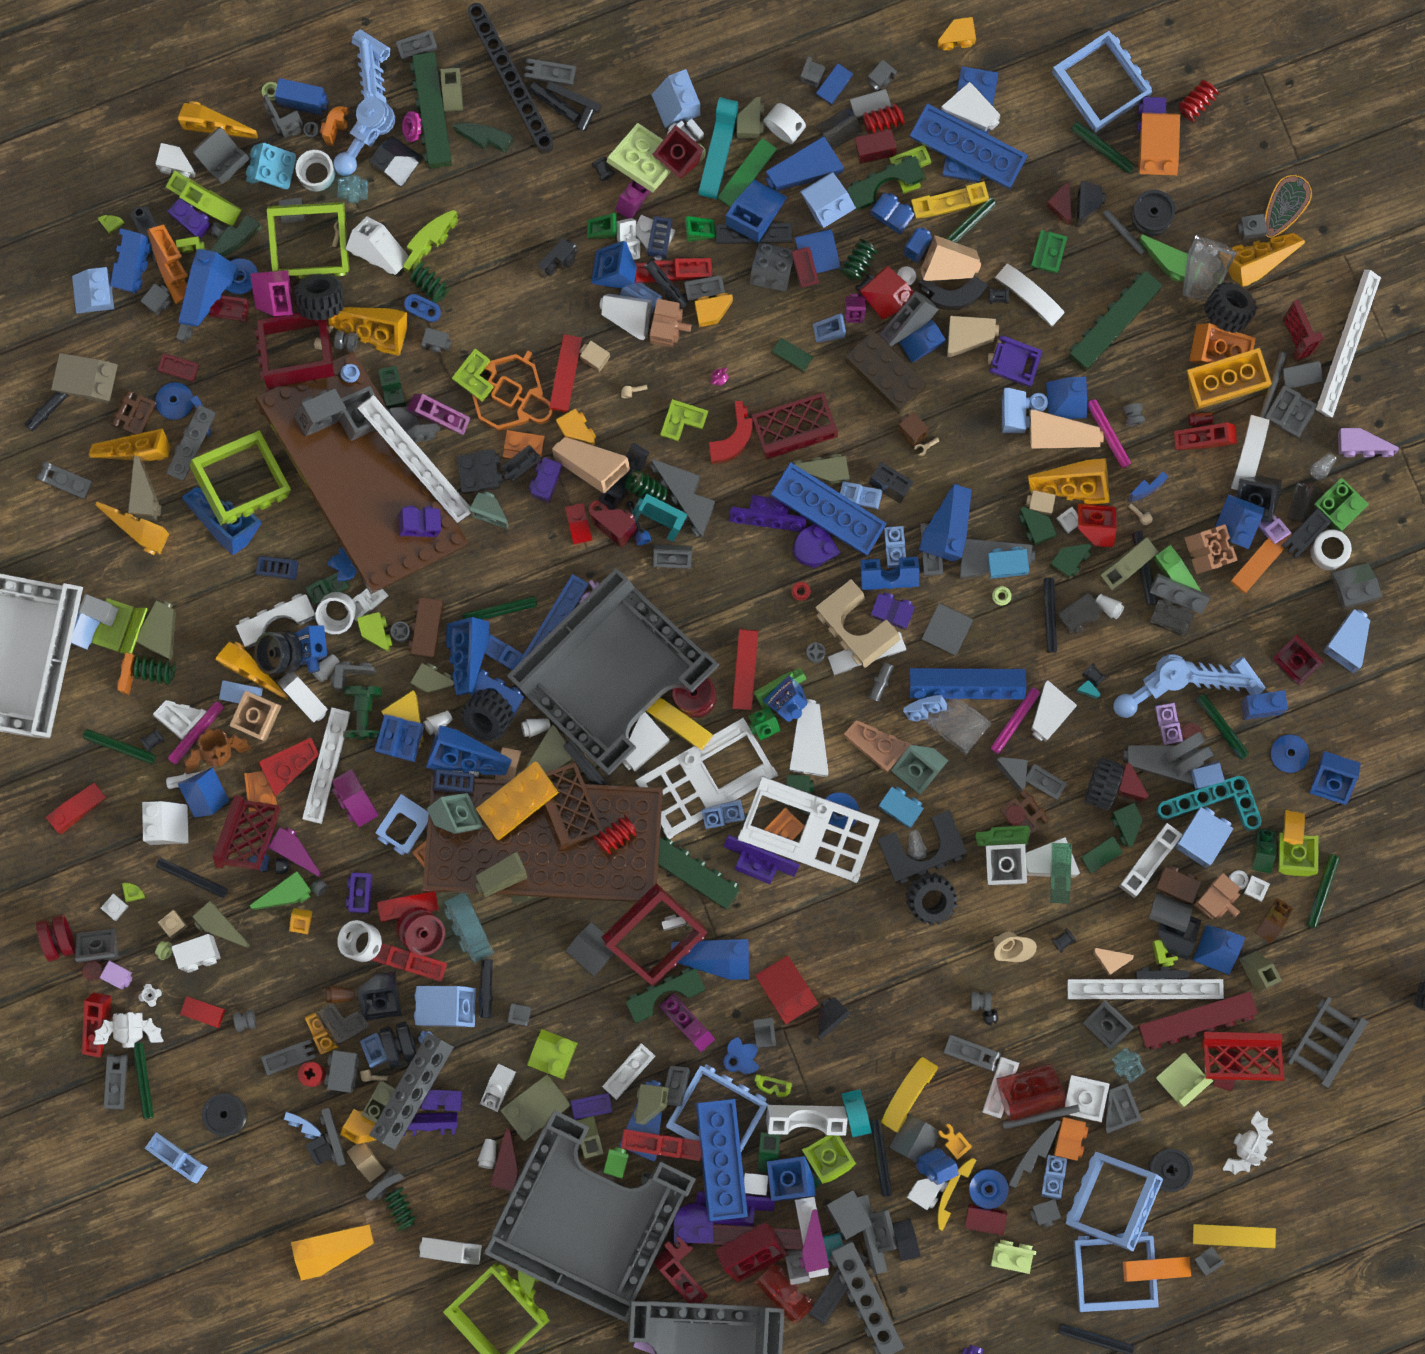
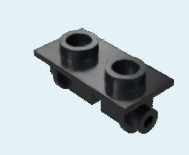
M529 444L501 466L505 471L503 475L507 480L511 479L514 481L542 458Z

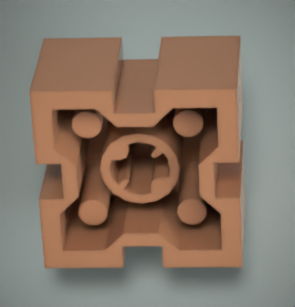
M657 299L650 331V344L673 348V344L678 342L679 330L691 331V324L681 323L683 309H680V303Z
M1226 524L1185 537L1190 556L1195 558L1192 559L1196 574L1238 561L1233 546L1230 547L1228 543L1230 536Z
M1222 873L1195 902L1194 906L1210 920L1221 918L1226 911L1236 917L1240 911L1231 903L1239 897L1238 891L1241 888Z

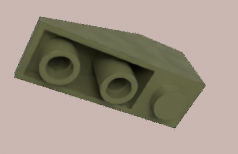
M841 454L831 455L829 459L816 457L812 458L810 462H804V460L792 462L821 482L827 484L849 482L846 456L841 457Z
M1146 537L1102 569L1100 575L1113 590L1154 557L1158 550Z

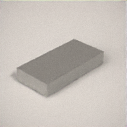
M886 89L850 99L855 119L863 117L864 112L870 115L871 110L877 113L878 108H881L883 111L885 106L891 108Z

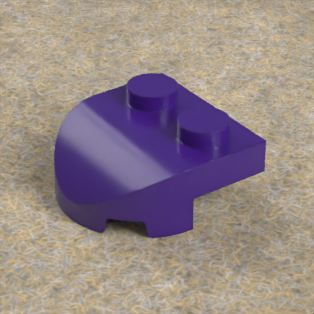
M816 524L804 529L795 538L793 554L797 561L802 565L812 566L811 568L819 567L840 554L828 532Z
M691 1203L683 1206L677 1212L674 1220V1243H680L676 1237H680L685 1243H713V1221H708L706 1207L701 1204Z

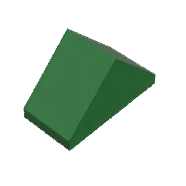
M611 213L587 220V238L617 239L616 214Z
M685 217L687 242L716 238L714 219Z

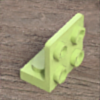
M1183 1053L1156 1077L1159 1083L1181 1107H1185L1213 1082L1212 1079H1206L1205 1074L1186 1053Z
M1000 1240V1243H995L991 1266L1030 1274L1033 1255H1036V1251L1032 1250L1033 1246L1019 1244V1247H1014L1013 1242Z

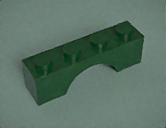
M912 155L907 156L897 165L895 163L890 164L880 173L873 172L863 181L856 180L850 184L851 187H848L847 190L855 208L860 211L875 204L878 189L887 181L900 180L911 187L926 180V175L916 156L912 157Z
M689 967L681 971V976L677 978L670 976L664 979V984L658 987L656 984L651 985L641 995L637 992L629 996V1001H626V1004L635 1023L637 1024L653 1016L656 1000L666 992L676 991L689 999L706 991L696 968L692 970Z

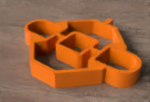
M527 351L524 358L514 354L492 360L484 369L491 374L488 382L494 386L491 393L494 401L508 409H513L517 402L522 403L517 410L519 420L497 426L481 417L477 398L473 396L479 421L497 431L526 424L529 421L536 424H545L552 418L553 410L551 409L549 414L543 419H536L523 412L530 397H534L550 407V402L543 397L535 364L529 362L532 352ZM514 360L520 361L533 369L538 387L530 389L524 399L521 398L523 388L515 381L502 376L497 384L493 382L497 375L496 365ZM504 381L519 389L511 404L495 396Z

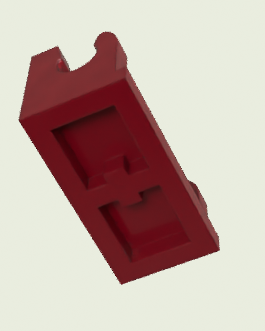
M892 129L855 137L860 164L896 156V144Z
M221 295L222 297L218 301L216 300L210 307V317L247 322L250 303L248 299Z
M968 1203L965 1229L1004 1235L1007 1211L995 1208L985 1209Z
M676 1237L681 1245L675 1243L677 1247L675 1248L668 1241L664 1246L679 1262L693 1247L685 1243L680 1237Z

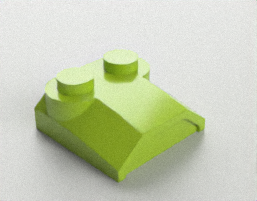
M1279 833L1278 871L1284 875H1316L1318 873V836L1304 835L1303 844L1293 845L1283 841V833Z
M541 1029L528 1066L564 1080L578 1043Z
M827 1135L806 1149H802L822 1184L833 1181L848 1172L856 1164L839 1135Z

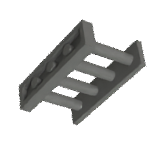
M1330 997L1319 1001L1316 1006L1318 1011L1295 1049L1291 1048L1285 1057L1288 1059L1287 1065H1292L1295 1061L1318 1075L1321 1080L1319 1085L1324 1088H1329L1368 1024V1021L1363 1018H1359L1358 1021L1356 1019L1352 1020L1331 1007L1329 1003L1332 998ZM1324 1011L1349 1026L1351 1032L1348 1037L1341 1036L1319 1022ZM1314 1028L1339 1043L1341 1049L1338 1054L1330 1052L1308 1038ZM1304 1044L1329 1060L1331 1065L1328 1070L1319 1068L1299 1055Z

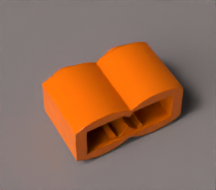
M1062 1117L1053 1155L1076 1161L1078 1157L1082 1158L1084 1146H1081L1083 1138L1086 1139L1088 1127H1085L1086 1122Z

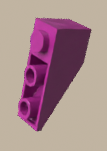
M632 180L619 197L615 211L628 219L633 218L651 191Z
M674 993L659 1006L700 1052L715 1040Z

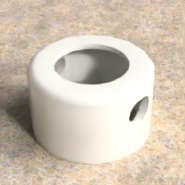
M777 103L764 118V123L768 129L778 138L789 144H793L806 128L804 120L794 110L782 103Z
M310 150L302 154L297 160L295 168L297 177L306 189L316 192L328 188L334 181L335 169L332 160L326 153L319 150ZM320 163L327 169V178L320 183H310L306 178V170L311 164Z
M1326 530L1320 533L1312 542L1310 549L1311 558L1321 569L1335 570L1349 559L1351 543L1348 537L1341 531ZM1329 537L1338 538L1344 545L1343 554L1337 559H1329L1322 552V543Z
M332 592L325 595L320 601L315 613L318 625H324L325 632L341 634L352 625L356 615V606L347 594ZM330 601L342 602L349 610L348 615L342 620L331 619L326 612L327 604Z
M358 920L350 921L344 925L338 936L340 952L345 957L359 962H367L375 958L382 944L379 930L373 925ZM368 932L367 946L359 953L356 949V941L361 934Z

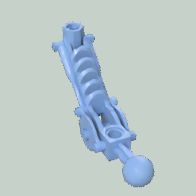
M361 29L354 33L351 43L359 47L360 54L357 53V57L361 59V63L358 62V66L362 69L359 75L363 79V81H360V84L364 88V91L361 90L364 100L357 107L356 117L358 121L350 134L355 136V139L348 150L339 153L333 161L335 171L342 176L351 175L356 170L357 162L355 158L364 144L372 147L377 137L388 133L395 124L393 109L386 103V97L383 96L382 91L385 92V88L382 86L384 79L381 77L383 70L380 68L379 61L387 60L391 49Z
M1168 654L1158 661L1156 670L1143 679L1145 685L1132 695L1122 694L1118 696L1114 701L1113 708L1118 716L1123 718L1131 717L1136 713L1138 704L1153 694L1155 698H1158L1168 690L1184 688L1188 682L1194 683L1199 688H1201L1199 683H1202L1209 689H1211L1209 684H1213L1217 689H1220L1219 685H1223L1227 690H1230L1229 686H1233L1237 691H1240L1238 687H1244L1250 695L1262 693L1265 686L1244 657L1233 661L1230 665L1232 670H1227L1220 664H1218L1220 669H1216L1210 663H1208L1210 668H1206L1200 662H1198L1200 667H1196L1193 662L1185 661L1181 656Z

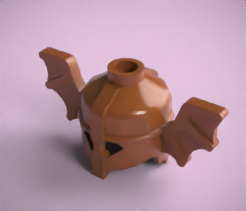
M206 729L205 733L199 736V749H191L190 756L184 760L186 764L184 770L188 773L198 769L201 758H203L207 765L221 767L231 757V748H235L239 753L251 750V746L247 744L246 738H238L236 734L227 738L224 731Z

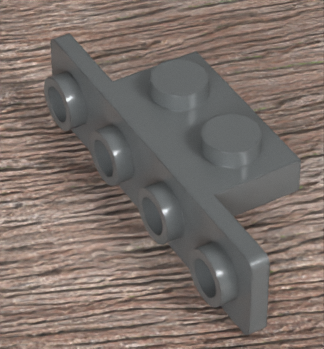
M201 405L198 406L189 426L183 432L181 443L176 446L175 456L167 470L168 475L181 481L185 480L190 470V462L196 457L216 416L214 411Z
M868 1195L857 1197L872 1223L870 1227L863 1230L865 1247L870 1258V1266L873 1269L874 1275L886 1272L887 1267L883 1252L898 1248L889 1210L873 1214Z

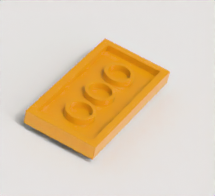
M535 761L478 806L476 810L495 838L500 840L559 792L539 763Z

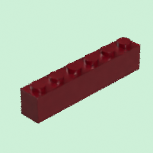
M1250 991L1141 1024L1137 1027L1144 1048L1149 1047L1150 1050L1160 1048V1043L1168 1041L1170 1045L1180 1042L1179 1038L1183 1036L1190 1039L1197 1037V1032L1203 1030L1205 1032L1216 1031V1026L1224 1025V1028L1235 1025V1021L1242 1019L1243 1022L1253 1020V1015L1258 1013Z

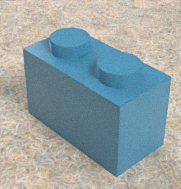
M1022 547L1010 548V551L1004 552L1003 549H994L987 555L990 579L1029 574L1027 549L1022 550Z
M891 787L878 808L910 829L924 809L921 807L922 803L915 798L909 799L906 797V792L901 788L896 787L894 789Z

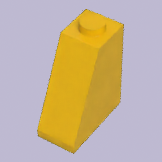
M414 690L381 711L383 715L386 714L421 723L418 698ZM422 734V738H421V741H420L419 748L422 746L421 743L424 742L423 734Z

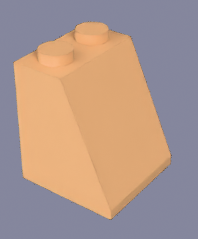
M934 235L920 270L923 280L926 281L973 278L974 274L979 272L981 262L977 250Z
M245 690L230 726L266 741L281 709V705Z

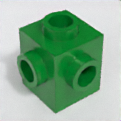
M770 707L748 716L751 724L748 726L753 735L757 734L760 741L781 731Z

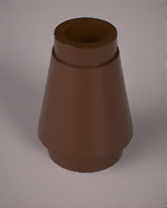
M332 985L331 987H326V1003H331L332 1005L354 1000L353 989Z

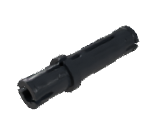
M536 81L532 83L528 91L556 110L558 115H563L573 124L579 119L580 113L569 107L566 101H561Z
M654 259L649 260L644 265V268L647 269L665 291V296L673 302L680 303V309H683L688 304V301L678 291V286H674Z
M55 392L40 408L35 410L36 412L24 425L33 432L44 420L48 419V416L69 395Z
M481 959L480 996H478L480 1001L479 1018H492L491 1007L492 1001H494V996H492V959Z

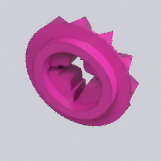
M412 111L405 115L402 123V131L408 142H415V140L419 139L422 127L420 125L421 118H419L418 113Z

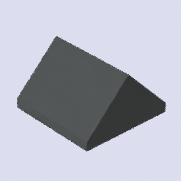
M1000 757L995 763L1014 788L1021 793L1026 785L1028 760Z
M591 922L577 935L566 952L595 977L615 953L604 944L602 940L604 933Z
M115 928L77 933L76 962L86 963L119 958Z
M1106 1000L1083 1022L1110 1050L1134 1028Z
M907 1114L906 1121L899 1132L896 1133L889 1148L918 1163L917 1157L932 1151L939 1138V1130Z
M854 1191L824 1206L843 1241L872 1225Z

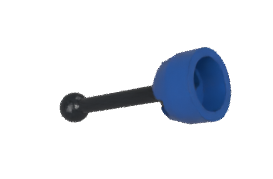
M627 501L626 506L630 508L632 514L634 503L633 501ZM637 520L635 524L638 531L635 534V540L637 545H644L652 539L648 531L641 529Z

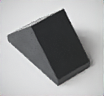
M911 1218L892 1223L901 1261L920 1257Z

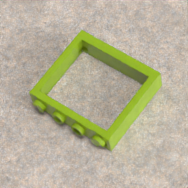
M344 202L268 206L267 218L272 272L289 270V276L296 275V278L334 273V276L346 275L345 272H349ZM338 212L342 266L279 269L274 216Z
M260 430L192 459L189 465L220 525L225 523L232 524L237 521L238 517H248L254 513V510L259 508L264 510L275 501L278 503L282 502L283 499L288 498L291 491ZM257 445L280 489L226 512L203 467Z
M496 1262L443 1313L480 1354H500L458 1307L494 1274L538 1323L506 1353L514 1354L550 1320L547 1318L546 1312L536 1306L534 1299L521 1289L519 1282L508 1275L507 1269Z

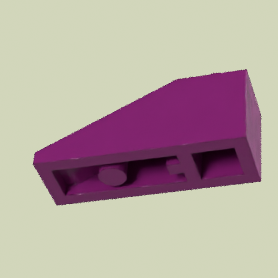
M860 294L845 296V323H864L866 311L865 297H860Z
M414 394L407 409L409 413L461 435H464L470 421V417L424 394Z
M288 827L285 830L279 828L268 848L316 876L321 877L322 873L299 838L295 836L296 832Z
M817 1209L812 1210L802 1250L803 1257L799 1258L801 1269H805L806 1273L829 1268Z

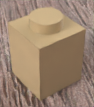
M592 341L588 345L585 343L579 352L581 354L580 359L598 372L601 371L610 358L609 352Z
M1033 490L1032 495L1027 497L1026 506L1033 511L1051 517L1056 495Z
M174 910L158 921L170 938L176 937L188 927Z

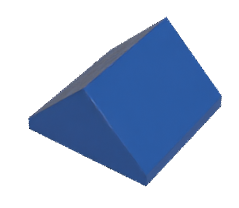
M213 767L178 783L194 817L213 815L229 802V798Z

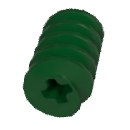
M859 238L861 243H856V249H852V255H849L847 257L848 261L844 262L845 268H840V272L853 281L856 278L862 280L863 277L859 273H866L867 271L863 267L871 266L867 260L874 261L871 254H878V251L872 244Z
M423 261L412 271L410 282L415 283L417 288L421 287V292H427L426 296L428 298L432 297V302L437 303L448 294L451 286L445 289L447 282L445 281L440 284V276L434 279L436 272L434 271L429 274V266L423 269L425 264Z
M640 470L633 471L625 482V489H629L631 494L635 493L636 497L644 499L645 495L648 494L662 502L665 500L667 488L647 474H643Z
M139 655L137 656L134 664L135 679H140L142 675L143 681L149 678L150 682H155L157 678L158 684L164 681L165 685H169L174 679L176 662L170 667L169 661L162 665V661L159 659L157 664H155L154 658H151L148 663L146 656H144L142 661L139 660Z
M404 1187L385 1194L386 1197L383 1199V1203H390L386 1210H393L389 1216L396 1217L392 1223L399 1224L395 1229L396 1231L404 1230L416 1224L413 1221L417 1216H410L414 1209H407L411 1202L404 1201L407 1194H400Z

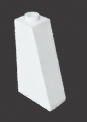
M807 699V706L801 710L802 716L797 720L790 772L828 777L820 705L816 704L815 700Z

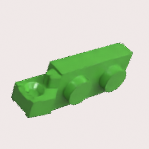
M799 668L788 672L754 691L762 709L768 707L763 700L788 676H791L798 683L806 680L803 671Z
M1029 826L991 827V830L988 832H977L975 838L978 846L1027 845L1030 828Z

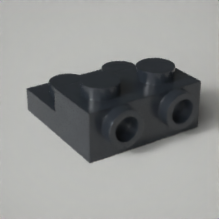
M563 238L537 265L539 275L545 279L547 276L551 277L557 271V266L562 270L566 267L570 268L576 261L574 258L578 253L576 250L577 246L571 240L566 241Z
M494 449L457 455L462 494L500 489L499 484L503 483L502 473L497 470V465H500L499 453L495 454Z

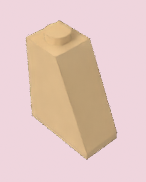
M950 316L947 357H953L994 342L995 336L999 334V325H996V319Z

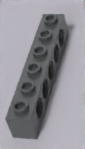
M427 1033L369 1134L371 1137L396 1149L453 1050V1046Z
M852 1240L830 1250L832 1255L829 1258L833 1266H838L841 1272L838 1274L842 1285L847 1284L849 1291L846 1293L851 1303L856 1302L858 1308L855 1311L859 1319H864L867 1325L863 1328L868 1338L873 1337L875 1344L872 1346L876 1354H894L904 1349ZM845 1260L853 1261L851 1269L843 1268ZM856 1277L862 1279V1284L859 1287H853L851 1284L852 1280ZM864 1295H868L871 1298L867 1305L860 1303V1299ZM878 1313V1321L870 1322V1314ZM882 1330L888 1332L885 1340H879L877 1337L878 1333Z

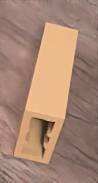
M1029 409L1031 449L1100 447V442H1103L1104 436L1103 431H1100V427Z
M567 437L557 442L552 448L556 462L561 463L562 466L602 493L609 490L630 470L626 456Z

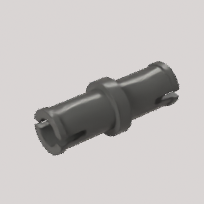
M885 662L882 663L883 665L877 678H874L875 683L868 698L880 702L885 687H888V680L894 669V666Z

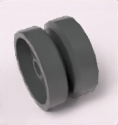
M1200 732L1164 753L1169 763L1178 759L1182 760L1173 767L1177 777L1188 771L1195 770L1203 765L1206 760L1214 756L1210 747H1204L1197 751L1196 748L1205 741Z

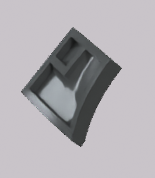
M393 1166L386 1176L365 1196L370 1201L380 1200L387 1192L385 1189L403 1180L404 1176L400 1173V1170Z

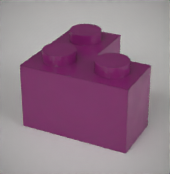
M352 769L332 780L335 786L332 790L343 810L345 808L348 809L346 814L351 823L355 821L358 827L379 816Z

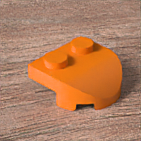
M338 106L333 108L327 116L326 123H322L320 133H322V138L326 145L334 146L338 129L346 131L348 122L344 117L349 114L348 107Z

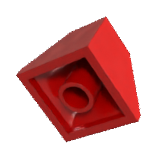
M888 266L859 290L881 320L899 312L914 294L908 284Z
M1078 503V529L1095 546L1114 547L1117 529L1116 507Z

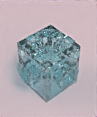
M349 175L338 179L337 197L346 199L348 203L353 204L367 199L368 180L360 179L358 175Z
M1127 1047L1112 1058L1115 1064L1113 1068L1120 1077L1124 1076L1130 1083L1145 1072L1140 1063L1142 1061L1140 1056L1135 1051L1132 1053Z

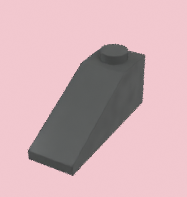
M915 291L879 335L889 346H893L926 325L939 309L930 299Z

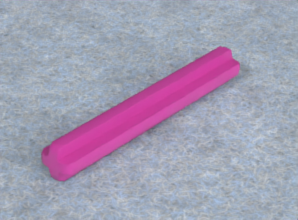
M1097 400L1089 401L1087 407L1098 427L1103 431V436L1121 468L1129 466L1131 462Z
M1031 688L991 746L993 752L997 754L1001 752L1040 695L1039 690Z
M216 701L169 755L168 759L173 764H177L198 740L199 736L204 733L221 713L224 706Z

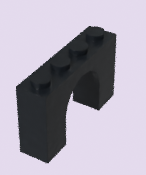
M950 810L931 817L939 839V850L930 860L920 862L909 858L905 854L896 832L877 840L894 883L899 882L900 885L911 881L910 877L914 875L924 876L925 873H929L928 870L935 867L936 870L946 867V862L953 860L956 863L964 859L963 855H966L967 851Z

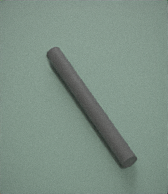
M1279 352L1271 377L1272 384L1267 390L1259 415L1261 418H1265L1269 412L1287 355L1285 352Z
M1077 1104L1004 1121L1003 1127L1008 1129L1080 1112V1107Z

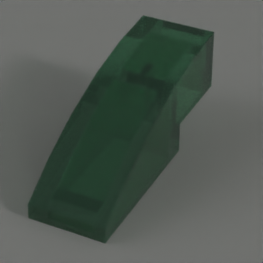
M454 123L453 125L454 132L484 150H487L488 146L492 145L506 154L514 142L513 136L490 126L474 123Z
M247 214L236 229L229 225L210 251L217 252L223 257L235 252L257 234L262 228L260 223Z
M1072 843L1051 844L1050 903H1070Z

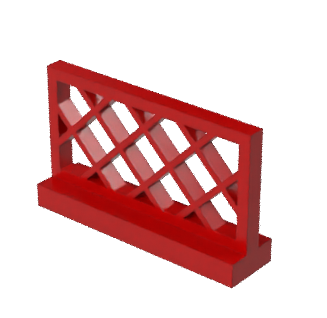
M1204 1032L1201 1043L1204 1052L1206 1079L1284 1081L1281 1047L1282 1034ZM1208 1048L1216 1049L1220 1054L1214 1058L1208 1053ZM1235 1049L1240 1054L1233 1058L1227 1051ZM1249 1049H1254L1259 1054L1253 1059L1246 1052ZM1268 1050H1277V1056L1272 1059L1266 1052ZM1223 1055L1231 1061L1226 1067L1218 1061ZM1241 1056H1244L1250 1062L1245 1067L1237 1061ZM1261 1056L1269 1062L1265 1067L1257 1062ZM1215 1064L1221 1071L1219 1073H1210V1067ZM1234 1064L1241 1071L1236 1074L1228 1069ZM1254 1065L1260 1072L1252 1074L1247 1069ZM1273 1065L1279 1070V1074H1271L1267 1069Z

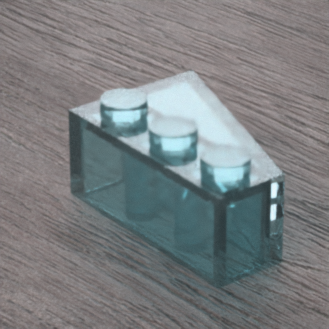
M461 893L445 901L447 908L444 911L448 920H453L454 925L451 927L456 936L460 935L462 940L459 941L460 947L463 952H468L473 963L495 954L467 894Z

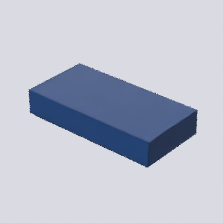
M837 64L816 95L832 105L852 78L853 73Z

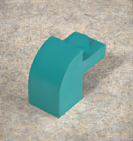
M861 1090L842 1093L852 1137L871 1133Z

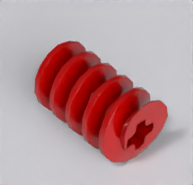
M1201 80L1199 85L1195 86L1194 91H1190L1189 96H1186L1184 101L1178 104L1181 114L1189 121L1194 122L1193 115L1199 117L1198 110L1204 112L1205 108L1203 105L1210 106L1208 99L1215 101L1213 94L1219 95L1216 88L1211 83Z
M895 103L892 104V110L889 106H885L884 111L878 108L877 114L874 110L870 111V116L867 112L863 113V121L868 134L869 130L876 133V128H879L882 132L883 126L890 130L892 123L897 128L899 121L903 126L905 125L902 110Z
M625 814V821L622 818H618V825L612 822V829L605 827L606 834L599 831V838L593 836L594 841L603 852L611 854L610 847L617 850V842L623 846V838L630 841L629 834L637 836L633 824Z
M306 1062L298 1070L299 1081L309 1087L321 1085L326 1077L323 1066L315 1062ZM313 1071L315 1077L308 1076V1073Z

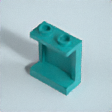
M648 494L645 495L644 499H639L632 512L635 515V523L640 514L670 528L671 530L666 539L672 542L675 540L688 515Z

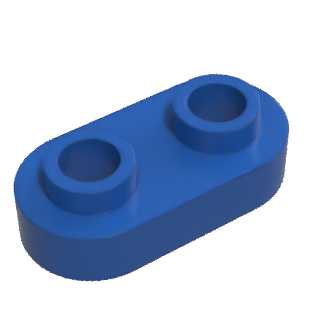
M416 294L409 295L405 299V308L410 314L427 322H436L440 318L441 310L436 303ZM416 302L418 303V306L416 308H412L411 304ZM433 310L435 311V314L433 316H429L428 312Z

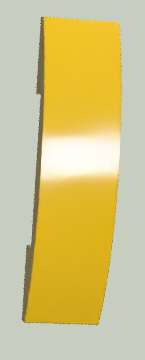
M984 181L940 195L916 198L911 200L917 219L969 208L988 201L989 196Z
M921 1057L898 1088L881 1123L898 1133L926 1083L929 1084L939 1067Z
M971 1158L958 1168L959 1175L948 1181L938 1206L937 1224L939 1230L943 1231L951 1213L944 1209L960 1175L968 1178L976 1159Z

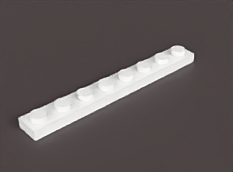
M1364 269L1316 410L1326 417L1333 418L1381 279L1371 270Z
M372 395L359 405L358 409L453 519L458 523L470 514V506L377 398Z
M1068 979L1067 999H1224L1223 979Z

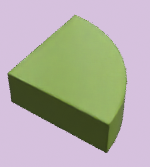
M104 215L98 218L109 234L125 224L117 216Z
M122 883L126 902L145 899L143 891L138 886L131 883Z

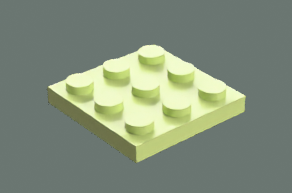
M639 123L634 126L608 156L606 161L652 193L671 172L652 155L663 139Z

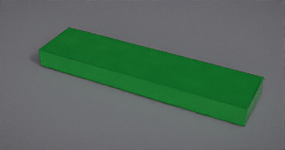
M761 138L717 199L731 208L735 200L757 178L775 154L777 148Z

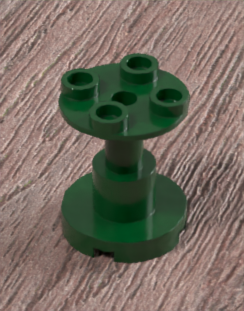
M362 686L345 687L344 696L353 698V711L357 712L356 730L343 731V738H354L355 736V740H366L370 736V739H378L379 731L368 730V712H372L373 698L382 697V688L368 686V688Z

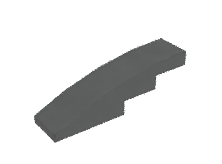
M1054 1121L1028 1148L1017 1165L1008 1183L1009 1186L1017 1187L1023 1170L1028 1173L1032 1172L1038 1156L1046 1158L1060 1121Z

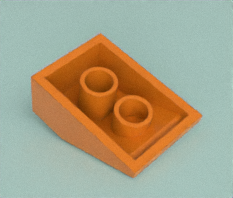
M1142 113L1138 158L1139 174H1178L1180 114Z
M1210 323L1197 324L1189 361L1205 365L1254 350L1256 338L1238 332H1226Z

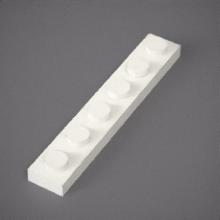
M331 708L303 820L322 824L333 783L332 780L335 776L344 742L343 731L347 730L351 712Z

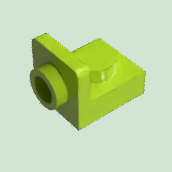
M198 236L176 240L179 252L191 253L194 251L193 249L205 250L204 241L201 242Z
M1162 940L1152 942L1157 965L1162 964L1163 967L1174 965L1173 961H1177L1178 957L1166 958L1168 950Z

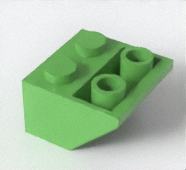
M1341 478L1314 505L1331 521L1329 526L1333 530L1342 532L1369 504Z

